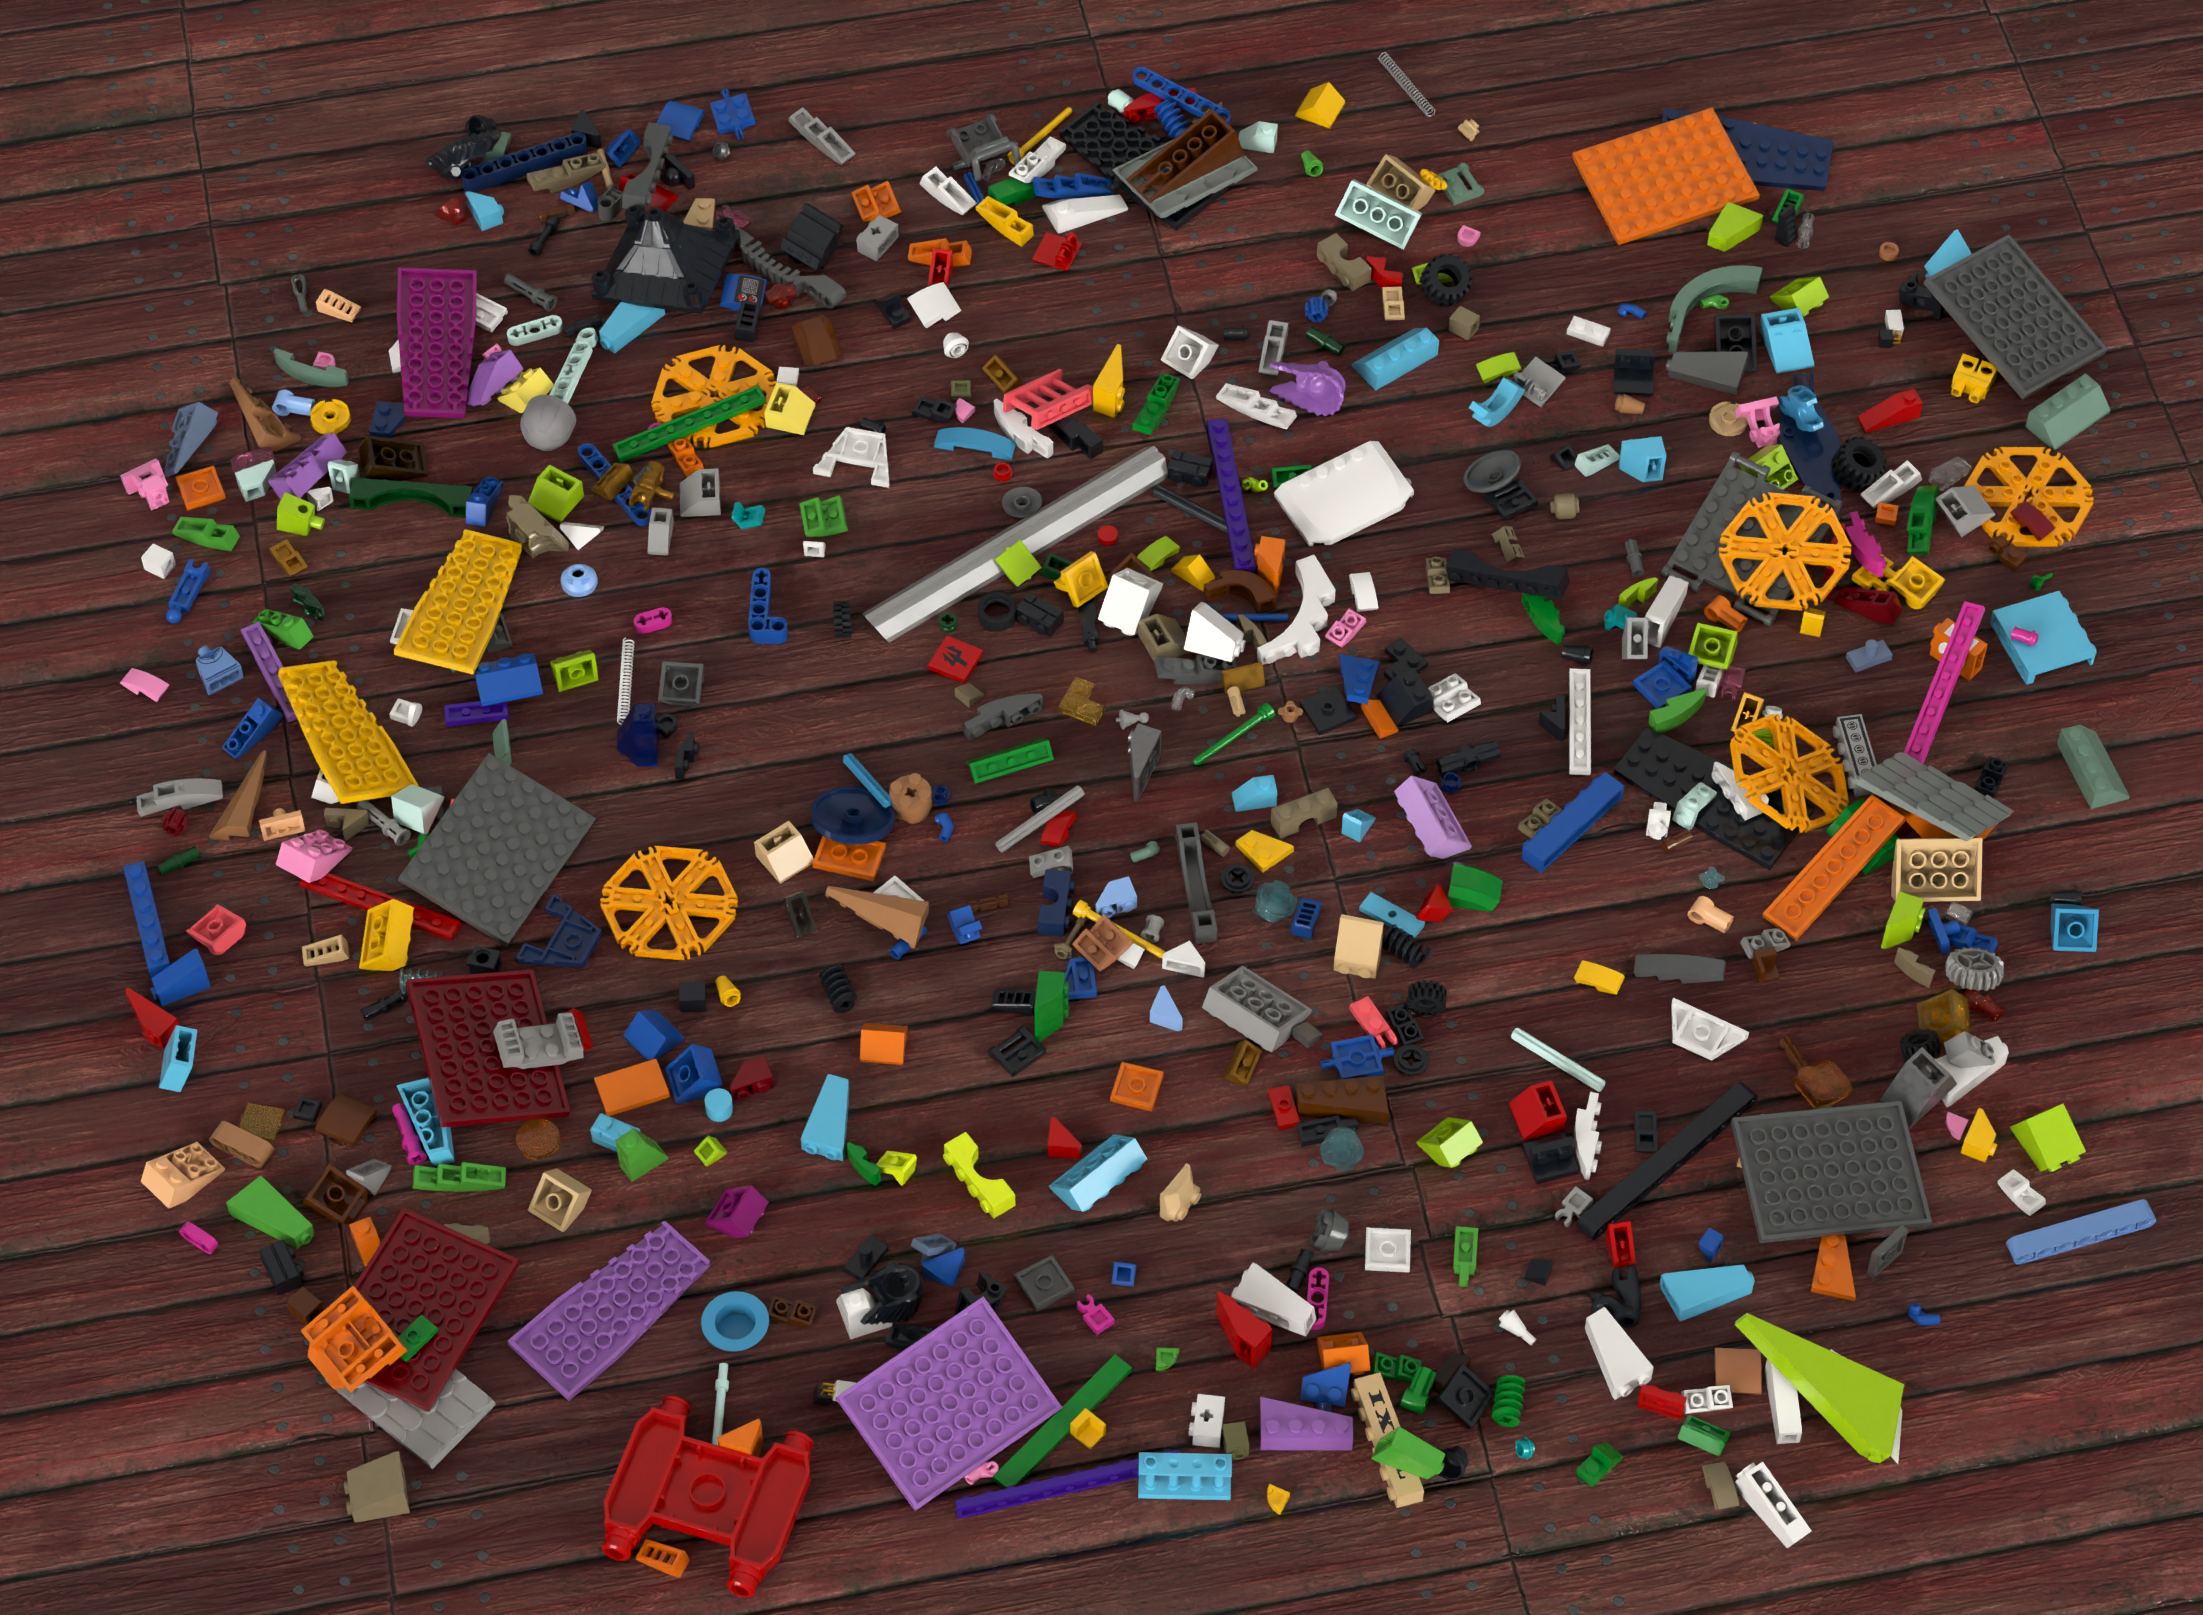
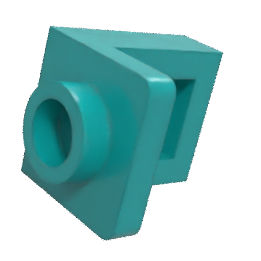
M735 502L732 519L740 529L762 526L765 508L762 505L744 508L740 502Z
M1616 604L1604 615L1605 630L1609 631L1614 626L1624 629L1626 618H1637V613Z

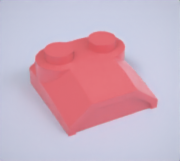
M217 904L196 924L187 929L186 932L206 946L211 954L221 955L244 936L246 923L243 918Z

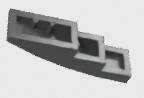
M1679 954L1636 955L1634 974L1636 977L1657 976L1659 981L1680 979L1682 984L1724 981L1726 962L1720 959Z

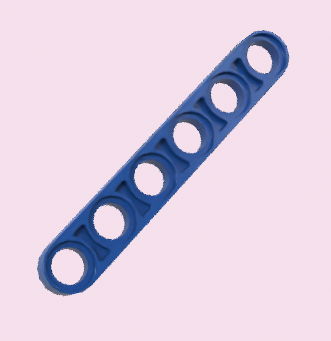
M1138 67L1133 71V82L1137 86L1164 100H1170V103L1177 102L1176 106L1199 118L1206 114L1201 111L1203 107L1213 109L1219 116L1227 117L1225 122L1230 125L1231 114L1227 109L1145 67ZM1144 74L1146 78L1138 79L1136 75ZM1155 82H1160L1162 86L1156 88L1152 84ZM1175 90L1179 94L1171 96L1168 92ZM1193 99L1195 103L1187 104L1185 100Z
M586 443L578 448L579 460L599 481L612 465L594 445ZM584 451L592 452L590 456L582 455ZM597 463L603 464V467L599 469L593 466ZM627 483L623 488L626 491L622 494H617L614 500L638 526L649 525L651 510L649 508L648 511H644V504L641 502H637L635 506L626 505L633 491ZM645 513L648 515V517L645 519H639L638 515Z

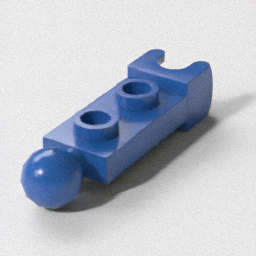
M189 559L184 568L185 572L168 602L169 608H171L166 612L168 622L176 624L182 619L181 611L189 612L203 583H206L210 575V567L207 562H204L200 568H195L193 565L194 560Z

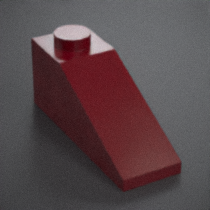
M1843 587L1834 600L1835 604L1880 623L1894 624L1903 611L1896 592Z

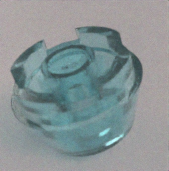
M1282 881L1265 882L1257 890L1256 912L1268 922H1279L1295 911L1297 896L1293 897V894L1289 891L1290 886Z
M1337 1127L1332 1129L1325 1137L1320 1146V1154L1325 1165L1328 1163L1336 1167L1337 1171H1349L1354 1169V1165L1361 1161L1364 1155V1148L1354 1130L1347 1127Z

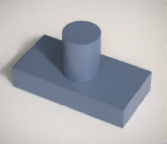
M1872 639L1868 640L1864 647L1849 651L1846 654V659L1855 673L1892 660L1893 657L1884 640L1877 642Z
M940 1233L913 1238L911 1247L923 1254L921 1263L937 1257V1254L951 1252L956 1246L955 1242Z

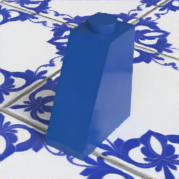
M193 949L152 977L153 987L150 990L154 1000L159 999L161 1006L211 988L198 949Z

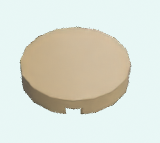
M1725 401L1715 405L1709 415L1711 428L1723 436H1736L1744 432L1748 426L1747 417L1737 419L1735 413L1740 404H1730L1731 402Z

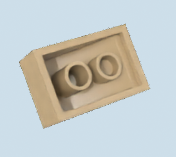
M1341 914L1334 958V971L1376 979L1381 959L1384 922Z

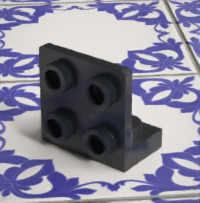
M1616 349L1614 360V394L1653 396L1656 350Z

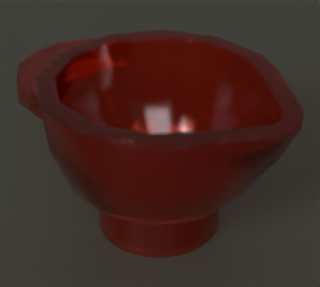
M464 195L451 199L439 209L436 216L452 222L455 226L461 224L467 219L464 205L467 197Z

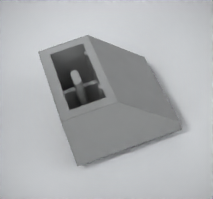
M718 468L698 469L680 482L681 517L721 515Z
M1975 486L1952 487L1935 498L1941 511L1961 538L1995 516V513Z

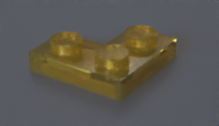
M1075 677L1058 706V712L1096 726L1105 710V706L1088 700L1094 690V683Z

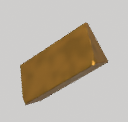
M996 354L982 368L1004 393L1012 391L1023 384L1020 378Z
M614 463L591 490L611 501L634 477V473L628 464Z
M1262 662L1222 671V686L1225 694H1227V690L1230 687L1234 686L1238 687L1240 692L1265 686Z
M1246 1039L1238 1043L1223 1078L1247 1086L1262 1050Z

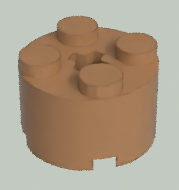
M913 773L902 776L891 783L889 794L897 820L908 821L909 824L922 822L929 816V812L932 809V791L929 783L920 774Z

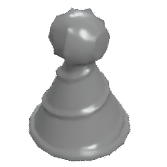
M1121 709L1116 722H1119L1121 729L1124 730L1137 721L1146 723L1149 720V715L1146 712L1135 715Z

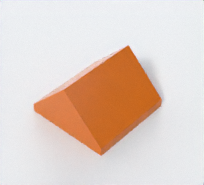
M864 1023L861 1029L860 1062L903 1065L908 1026Z
M758 1418L717 1437L718 1446L758 1457L763 1446L760 1419Z

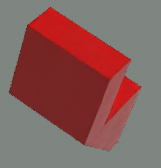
M1367 256L1366 263L1372 268L1371 278L1381 288L1402 287L1403 273L1386 271L1385 258Z

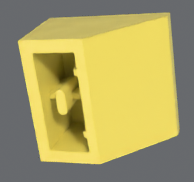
M530 368L525 372L521 371L519 373L520 376L515 381L505 385L506 388L497 397L498 401L519 413H523L528 402L533 397L546 395L554 386L541 368L533 370Z
M776 382L765 410L766 427L804 435L816 404L796 386Z

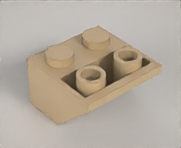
M787 821L754 842L756 857L780 884L813 864L814 858L802 835L790 821Z

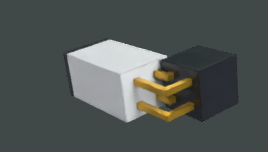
M1901 308L1886 309L1884 316L1886 330H1879V348H1892L1893 344L1901 343L1900 340L1904 330Z
M837 1380L835 1384L824 1382L823 1384H817L814 1389L813 1404L828 1406L831 1400L837 1401L836 1397L856 1383Z

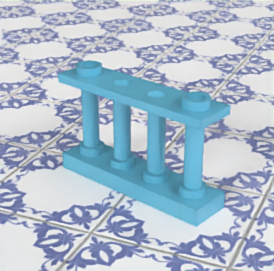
M1139 1452L1138 1498L1230 1500L1232 1454Z

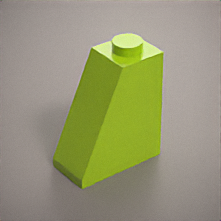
M1727 202L1709 232L1707 245L1726 252L1760 231L1763 215Z

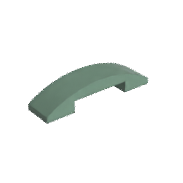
M277 348L274 350L276 364L285 373L299 381L322 387H342L349 384L347 371L328 365L326 370H322L295 361L293 353Z

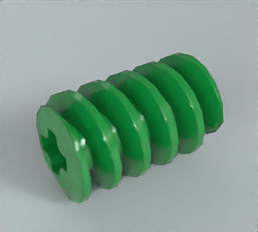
M1505 1375L1496 1382V1395L1491 1416L1495 1423L1511 1428L1518 1426L1520 1423L1518 1418L1521 1417L1522 1395L1525 1392L1523 1387L1526 1385V1382L1522 1377Z

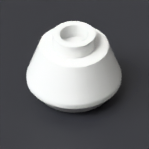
M949 333L943 341L944 353L947 357L951 358L962 356L969 346V341L959 333Z

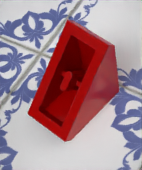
M933 248L928 287L944 282L948 288L953 272V251Z
M1437 883L1426 895L1416 919L1419 921L1441 923L1453 910L1441 885Z
M1052 1117L1048 1138V1157L1080 1159L1082 1157V1145L1055 1117Z
M1626 1220L1608 1224L1605 1241L1613 1267L1636 1264L1631 1221Z

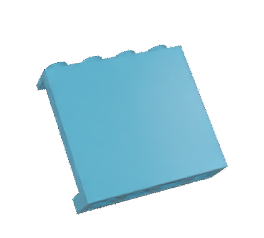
M2060 591L1993 610L1990 624L2026 685L2034 683L2035 675L2086 659L2089 665H2093L2097 653L2094 644L2090 643L2085 629L2081 628L2076 614L2072 613L2067 599L2062 596ZM2016 626L2027 631H2036L2039 634L2036 645L2028 646L2027 643L2011 639L2013 628Z

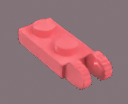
M1369 996L1350 1004L1349 1009L1367 1035L1373 1034L1379 1049L1386 1048V1044L1382 1039L1384 1035L1392 1046L1398 1044L1394 1032L1390 1029V1026Z

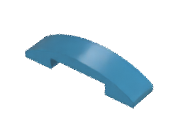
M953 427L938 430L934 448L953 451L954 447L957 446L992 452L993 458L1012 461L1016 443L989 431Z

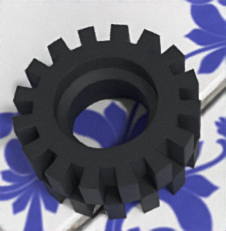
M834 601L835 638L852 637L849 601Z
M1422 980V983L1416 981L1415 984L1412 983L1408 988V1008L1412 1012L1417 1011L1419 1015L1424 1013V1016H1428V1013H1431L1432 1016L1435 1013L1440 1014L1446 1008L1447 990L1443 985L1440 986L1438 982L1433 984V981H1429V983H1426V980Z
M1919 1029L1917 1032L1913 1030L1911 1034L1906 1033L1899 1040L1902 1056L1905 1061H1908L1921 1047L1934 1058L1938 1057V1054L1941 1053L1938 1033L1935 1030L1930 1031V1029H1926L1923 1031V1029Z

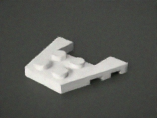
M846 427L834 441L833 447L828 452H825L822 460L813 467V474L831 477L836 461L875 468L871 478V485L889 488L885 434Z

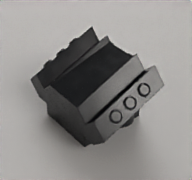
M804 203L802 212L798 213L794 224L788 229L787 237L783 238L780 249L787 252L788 257L796 263H805L815 270L824 269L838 247V239L841 236L844 225L818 210V208Z

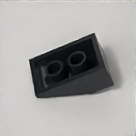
M1755 314L1715 315L1713 320L1715 352H1748V361L1744 373L1757 372Z

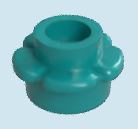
M1527 1437L1517 1440L1515 1444L1516 1454L1519 1458L1528 1460L1535 1452L1534 1443L1527 1439Z

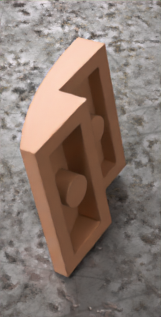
M1103 915L1091 930L1085 929L1072 945L1095 968L1102 971L1123 955L1134 942L1107 916Z
M1715 1348V1386L1730 1385L1731 1393L1760 1395L1761 1352L1757 1349Z

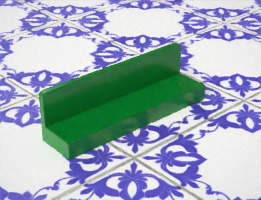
M1039 738L967 760L965 763L969 766L973 782L976 784L1052 761L1054 758L1049 740Z

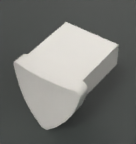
M398 698L389 714L390 719L413 727L421 716L423 707L419 703L408 702Z

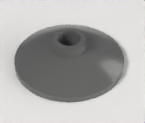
M1030 487L1013 488L1006 492L1002 499L1004 511L1011 516L1019 518L1035 514L1042 506L1040 493Z

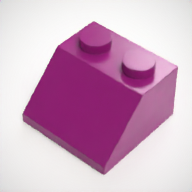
M752 1185L725 1189L704 1224L733 1238L748 1237L754 1231V1226L758 1219L764 1215L769 1201Z

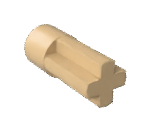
M1236 686L1230 687L1227 690L1233 714L1236 717H1240L1241 714L1246 712L1240 690Z

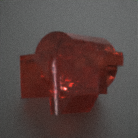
M776 284L772 287V290L765 292L767 303L777 309H787L790 301L797 296L793 284L788 286Z

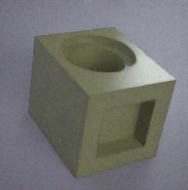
M1245 1421L1222 1424V1440L1225 1454H1232L1233 1460H1240L1249 1456V1441Z

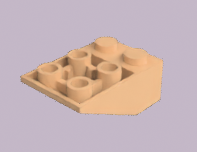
M195 1142L146 1162L141 1182L165 1206L172 1208L194 1196L223 1173L225 1168L198 1142Z

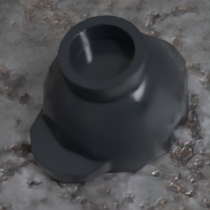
M482 115L470 116L466 122V131L469 135L496 130L495 121Z
M1459 1446L1441 1450L1445 1453L1442 1461L1444 1467L1438 1476L1451 1481L1458 1480L1468 1466L1466 1451Z

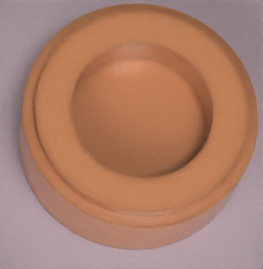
M1885 242L1880 246L1879 256L1883 260L1893 261L1897 259L1899 247L1895 243Z

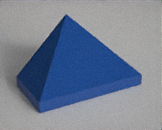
M628 128L607 145L606 153L618 167H621L641 144V141Z
M963 1247L922 1262L923 1277L953 1287L965 1263Z

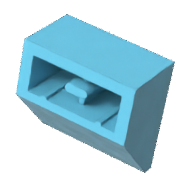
M1661 436L1622 441L1618 465L1620 470L1641 482L1663 480L1666 452Z

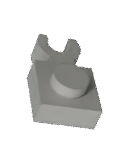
M1575 1186L1562 1201V1206L1565 1208L1556 1212L1555 1219L1558 1221L1562 1216H1566L1567 1219L1564 1222V1226L1569 1227L1573 1221L1572 1217L1576 1215L1580 1218L1592 1205L1593 1198Z

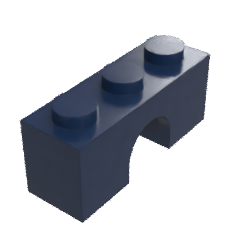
M1046 869L1043 899H1051L1056 901V903L1040 905L1038 934L1064 936L1065 928H1069L1070 916H1067V910L1071 911L1072 898H1069V895L1074 893L1075 880H1071V872Z

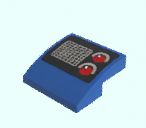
M727 274L720 306L738 312L741 301L744 300L761 303L762 308L767 280L751 275Z

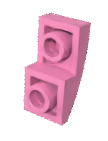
M1348 609L1339 622L1336 620L1326 633L1325 638L1342 648L1364 626L1366 618Z
M133 668L120 682L121 685L136 695L141 691L156 702L169 687V684L163 680Z

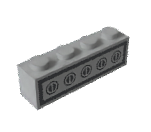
M1862 714L1837 717L1836 725L1833 726V736L1838 739V753L1844 759L1843 769L1844 772L1848 773V786L1853 790L1854 796L1874 794L1852 782L1862 772L1868 771L1877 765Z

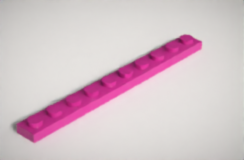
M1964 601L1904 750V753L1922 764L1925 762L1985 612V608L1982 605Z

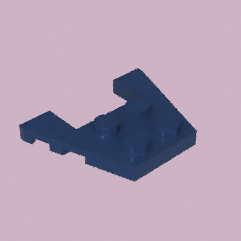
M553 894L545 907V913L561 918L560 925L545 950L524 943L516 956V962L520 964L583 968L600 940L602 930L583 915L580 916L568 903L562 902L559 896Z

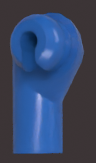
M1622 303L1617 310V313L1623 317L1627 316L1628 312L1641 320H1644L1647 316V311L1635 304Z
M941 812L936 814L935 822L942 826L939 839L943 842H948L954 829V824L947 813Z
M1911 1303L1909 1305L1908 1316L1918 1325H1940L1939 1314H1925L1921 1311L1920 1304Z

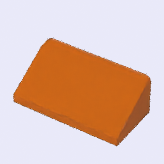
M1368 700V704L1361 703V709L1379 739L1399 731L1380 700Z

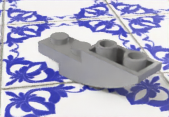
M195 778L153 785L152 792L136 796L137 812L142 817L179 805L185 810L222 799V782L216 779Z

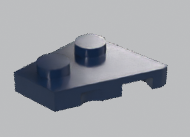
M377 401L369 431L370 436L391 438L396 429L405 422L404 403Z

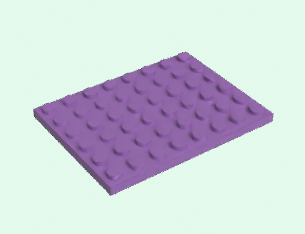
M984 1296L836 1397L840 1406L914 1511H917L960 1481L968 1473L990 1460L1063 1408Z

